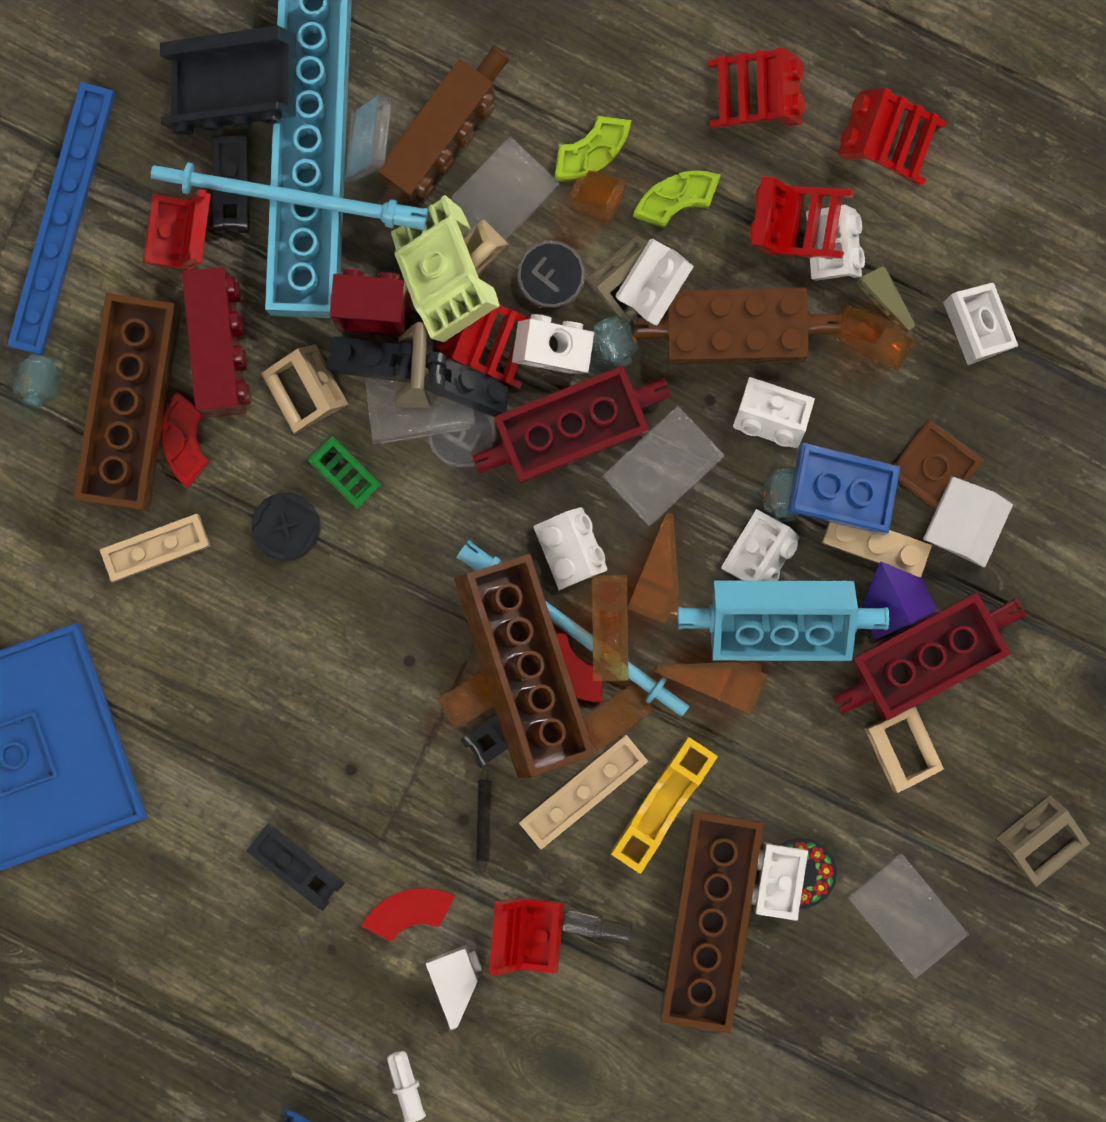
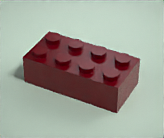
M224 267L182 271L195 410L205 418L247 414L246 405L251 404V391L249 384H245V380H243V371L248 370L246 350H242L239 337L245 335L243 317L239 316L236 310V303L241 302L239 282H235L234 276H231Z

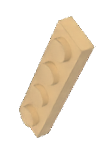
M625 735L523 818L519 824L542 850L643 767L648 760L630 738Z

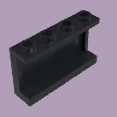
M276 25L160 42V56L171 61V116L161 117V125L173 129L174 134L192 135L195 129L217 132L222 131L223 126L227 125L248 128L252 127V122L258 121L266 124L282 123V118L296 117L295 33Z

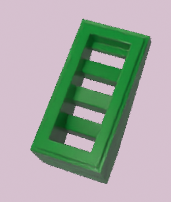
M329 435L306 458L356 509L381 485L332 435ZM334 448L337 453L323 466L319 461ZM344 458L347 463L333 476L329 471ZM354 468L357 473L343 486L339 481ZM364 478L367 483L353 496L349 491Z

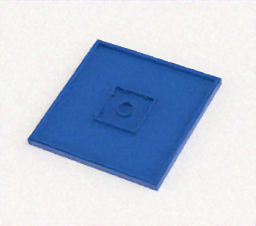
M80 623L63 627L0 650V871L148 818Z

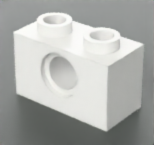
M533 314L531 319L518 321L513 363L573 375L588 373L594 332L583 330V324L577 322L563 321L562 325L551 323L552 318L544 315ZM552 335L558 341L556 352L552 351L549 346V339Z

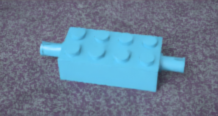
M714 581L713 602L709 605V608L678 607V630L709 629V632H711L713 660L852 661L857 629L888 630L889 628L888 607L858 608L854 581Z

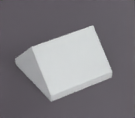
M994 283L955 292L943 302L968 365L1018 346Z
M951 476L923 540L981 567H985L1013 504L993 491Z

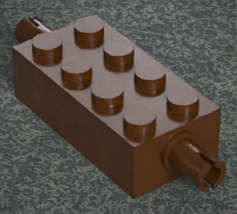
M492 47L476 70L459 58L376 170L381 184L387 188L377 204L383 205L392 199L397 200L400 205L406 202L410 206L416 207L419 202L424 204L435 190V187L432 185L440 174L445 176L454 165V154L460 147L465 149L473 140L476 134L473 129L480 119L485 122L493 113L496 104L493 103L495 101L493 81L510 61L503 52ZM375 218V219L378 220L380 223H382L383 225H385V223H383V222L381 221V219Z
M807 288L679 290L668 307L667 314H664V317H662L657 326L644 318L633 317L635 339L664 338L667 341L668 365L805 362L809 357L808 338L811 335H841L842 324H840V321H842L841 313L810 314L807 305Z

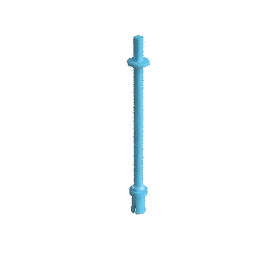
M189 162L184 170L155 165L151 169V179L182 184V192L184 194H189L192 186L378 218L389 228L398 225L424 231L426 227L425 222H427L428 208L423 209L400 205L397 200L390 199L389 202L380 205L196 173L194 164Z
M470 540L456 557L475 571L501 562L498 557L495 556L493 559ZM546 602L552 623L649 693L646 697L647 703L650 704L655 697L681 717L685 714L689 705L663 687L667 681L664 676L656 682Z

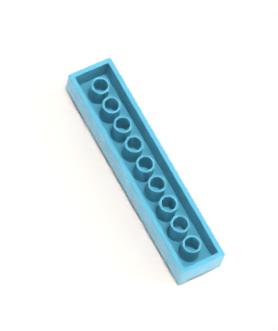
M278 0L277 25L296 34V117L282 118V123L273 124L270 186L344 198L352 0ZM270 200L265 310L270 316L330 318L333 274H341L343 212Z

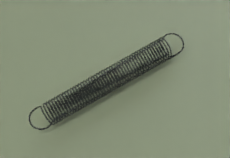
M481 778V780H478V781H480V782H491V781H483L482 778ZM478 782V783H479V784H478V788H480V789H491V788H482V787L491 786V785H483V784H491V783H480V782ZM477 789V790H479V791H478V794H477V795H479V796H477V797H479L477 802H479V803H491V802H482V801H485V800H491V799H482V798H491V797H480V796H491V795H482V794H486V793H491V792H482V791H491V790H480V789ZM477 803V804H478V805H477V806H478V808H477V809H478V810H477V811H478V812H477V816H478V817H477V818H478V819H477V823H478V824H477V825H478V826H477V830H478V831H477V832H478V833H477V839H478V840H476V841H477V845H476V846H478V847H490V846H479V845H489V844H490V843H483V844L481 843V842H490V841H479V840H490V839H479V838H490V836H484V837L481 836V835H490V834H479V833H490V832H479V831H490V829L482 830V828H490V827H479V826H490V825H479V824H490V822L482 823L483 821H490V820H480V819H490V818H479V817H490V815H488V816H482V815H484V814H490V813H481V812H491V811H479V810H490V809H482V808H484V807H491V806H481V805H491V804H479V803ZM476 847V848H477V849H476V850H477L476 853H478V854H490V853H479V852H489L490 850H480V849H490V848H478V847ZM476 854V855H477V856H476V858H477L476 860H477V861H489V859H488L489 857H479V856H490V855H478V854Z

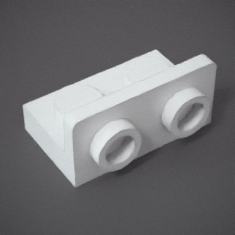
M841 205L834 250L843 251V259L810 258L811 279L818 281L844 276L862 277L861 268L865 265L864 252L859 245L862 220L856 209L847 205ZM829 207L821 209L815 249H822ZM806 211L807 220H808L809 211Z
M650 239L617 292L616 298L633 307L645 320L657 326L694 266L678 252L654 239Z
M749 377L733 428L741 430L750 436H759L774 441L780 446L798 448L806 431L815 398Z
M756 509L721 569L741 581H778L780 569L786 559H790L797 549L799 536L789 526Z
M764 842L763 850H760L757 866V870H759L758 882L754 885L751 904L754 905L753 911L755 914L798 920L808 855L807 850Z

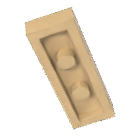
M194 514L102 548L100 553L111 582H116L211 546L199 514Z
M832 522L828 523L821 543L880 564V561L885 562L921 578L932 547L928 543L889 530V534L882 535Z

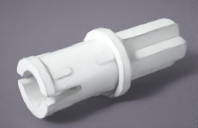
M405 1051L394 1052L387 1056V1062L395 1086L392 1091L393 1094L398 1096L404 1122L421 1120L426 1114L423 1111L417 1087L420 1085L419 1081L414 1079L407 1053Z

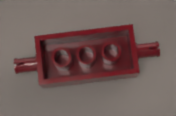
M622 365L495 416L494 421L501 436L500 444L471 454L474 464L488 459L475 465L480 475L483 472L508 463L509 466H513L518 481L522 485L648 434L649 428L642 413L644 412L643 408L667 398H672L669 388L655 393V391L665 388L667 383L664 377L657 381L635 389L634 386H631Z
M978 592L969 594L852 657L851 663L859 676V683L837 695H833L832 699L837 705L849 699L848 702L837 707L842 716L870 701V703L874 704L881 719L888 721L1011 655L1000 635V630L1020 619L1026 618V613L1024 609H1019L1009 614L1012 610L1022 606L1017 598H1013L1006 604L988 612Z

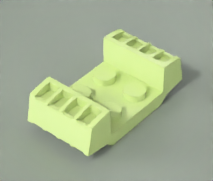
M443 196L439 201L429 206L424 231L404 226L391 231L396 248L394 254L415 310L421 316L430 338L441 342L447 341L450 337L499 307L494 287L479 279L462 235L470 230L467 219L462 209L447 196Z

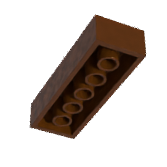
M106 293L74 500L83 503L150 512L162 435V423L166 410L181 309L175 303Z
M527 554L454 578L517 778H532L594 756L595 754L531 555Z
M692 810L659 1015L663 1023L731 1034L764 828L762 821Z

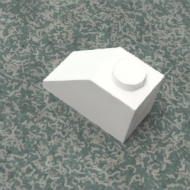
M467 945L428 959L426 962L451 1030L458 1027L478 982L477 972L482 971L476 952L472 951L469 953Z

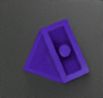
M880 561L861 605V608L888 607L889 628L888 630L869 629L874 640L908 626L937 610L922 578Z

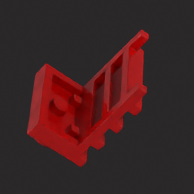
M776 47V50H757L756 53H737L736 56H718L717 59L708 60V67H718L720 119L710 120V128L714 129L778 120L787 126L802 125L801 114L805 111V101L800 93V80L804 77V68L798 56L783 47ZM756 61L758 114L750 115L749 62ZM737 64L739 117L731 118L730 65Z
M888 88L860 91L853 101L852 115L848 126L841 135V146L837 155L847 160L868 159L918 185H924L926 179L919 175L935 127L944 128L946 121L939 118L940 115L929 113L923 110L924 107L908 102L907 98L894 95ZM903 110H906L908 114L892 160L890 161L886 158ZM921 118L924 120V123L922 125L908 168L906 169L903 167V164L905 162L919 119Z
M762 176L760 187H758L755 194L757 206L755 220L751 223L749 231L751 245L772 256L778 254L788 257L805 256L806 258L821 257L830 260L833 258L843 259L844 252L834 250L842 198H853L854 191L852 189L787 186L776 177ZM804 195H812L803 248H796ZM823 196H830L822 249H815Z
M199 189L188 200L153 194L150 202L142 263L184 271L194 269L195 266H198V263L201 264L211 194L206 193V190Z
M499 304L498 308L467 326L447 341L441 342L436 340V352L445 354L450 361L462 364L520 389L522 382L513 379L519 365L512 362L515 342L503 374L497 372L496 369L514 321L518 322L531 318L518 314V312L507 309ZM499 313L504 315L486 365L483 366L478 362L496 314Z
M521 897L502 900V902L495 901L489 973L499 976L521 969L553 974L558 973L564 902Z

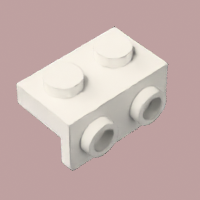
M582 507L566 511L533 526L559 590L607 571L605 554L596 542L592 532V522Z

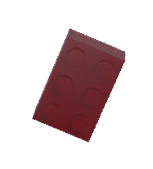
M343 269L342 274H333L329 316L341 332L400 337L408 330L411 296L405 280H399L398 274L379 272L377 278L366 277L364 272L360 270Z

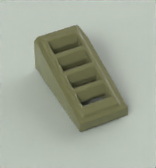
M882 266L858 279L856 282L858 287L904 335L915 328V323L885 267Z

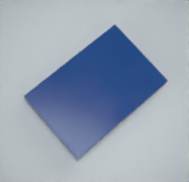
M802 443L799 445L787 512L877 534H889L900 466Z

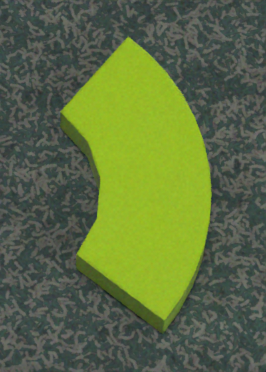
M597 116L594 128L584 139L573 144L559 145L555 181L580 180L598 173L609 165L619 154L627 140L631 120Z
M686 171L658 182L640 200L633 217L665 229L670 219L681 210L692 207L709 209L721 175L708 171Z

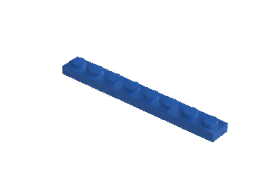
M80 82L7 346L41 356L44 355L116 93L113 90Z

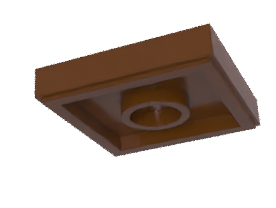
M928 419L894 465L900 466L898 483L936 511L951 476L969 482L984 462V459L932 420Z

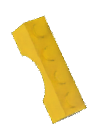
M686 736L611 849V855L641 874L659 847L673 820L691 794L700 785L718 756Z

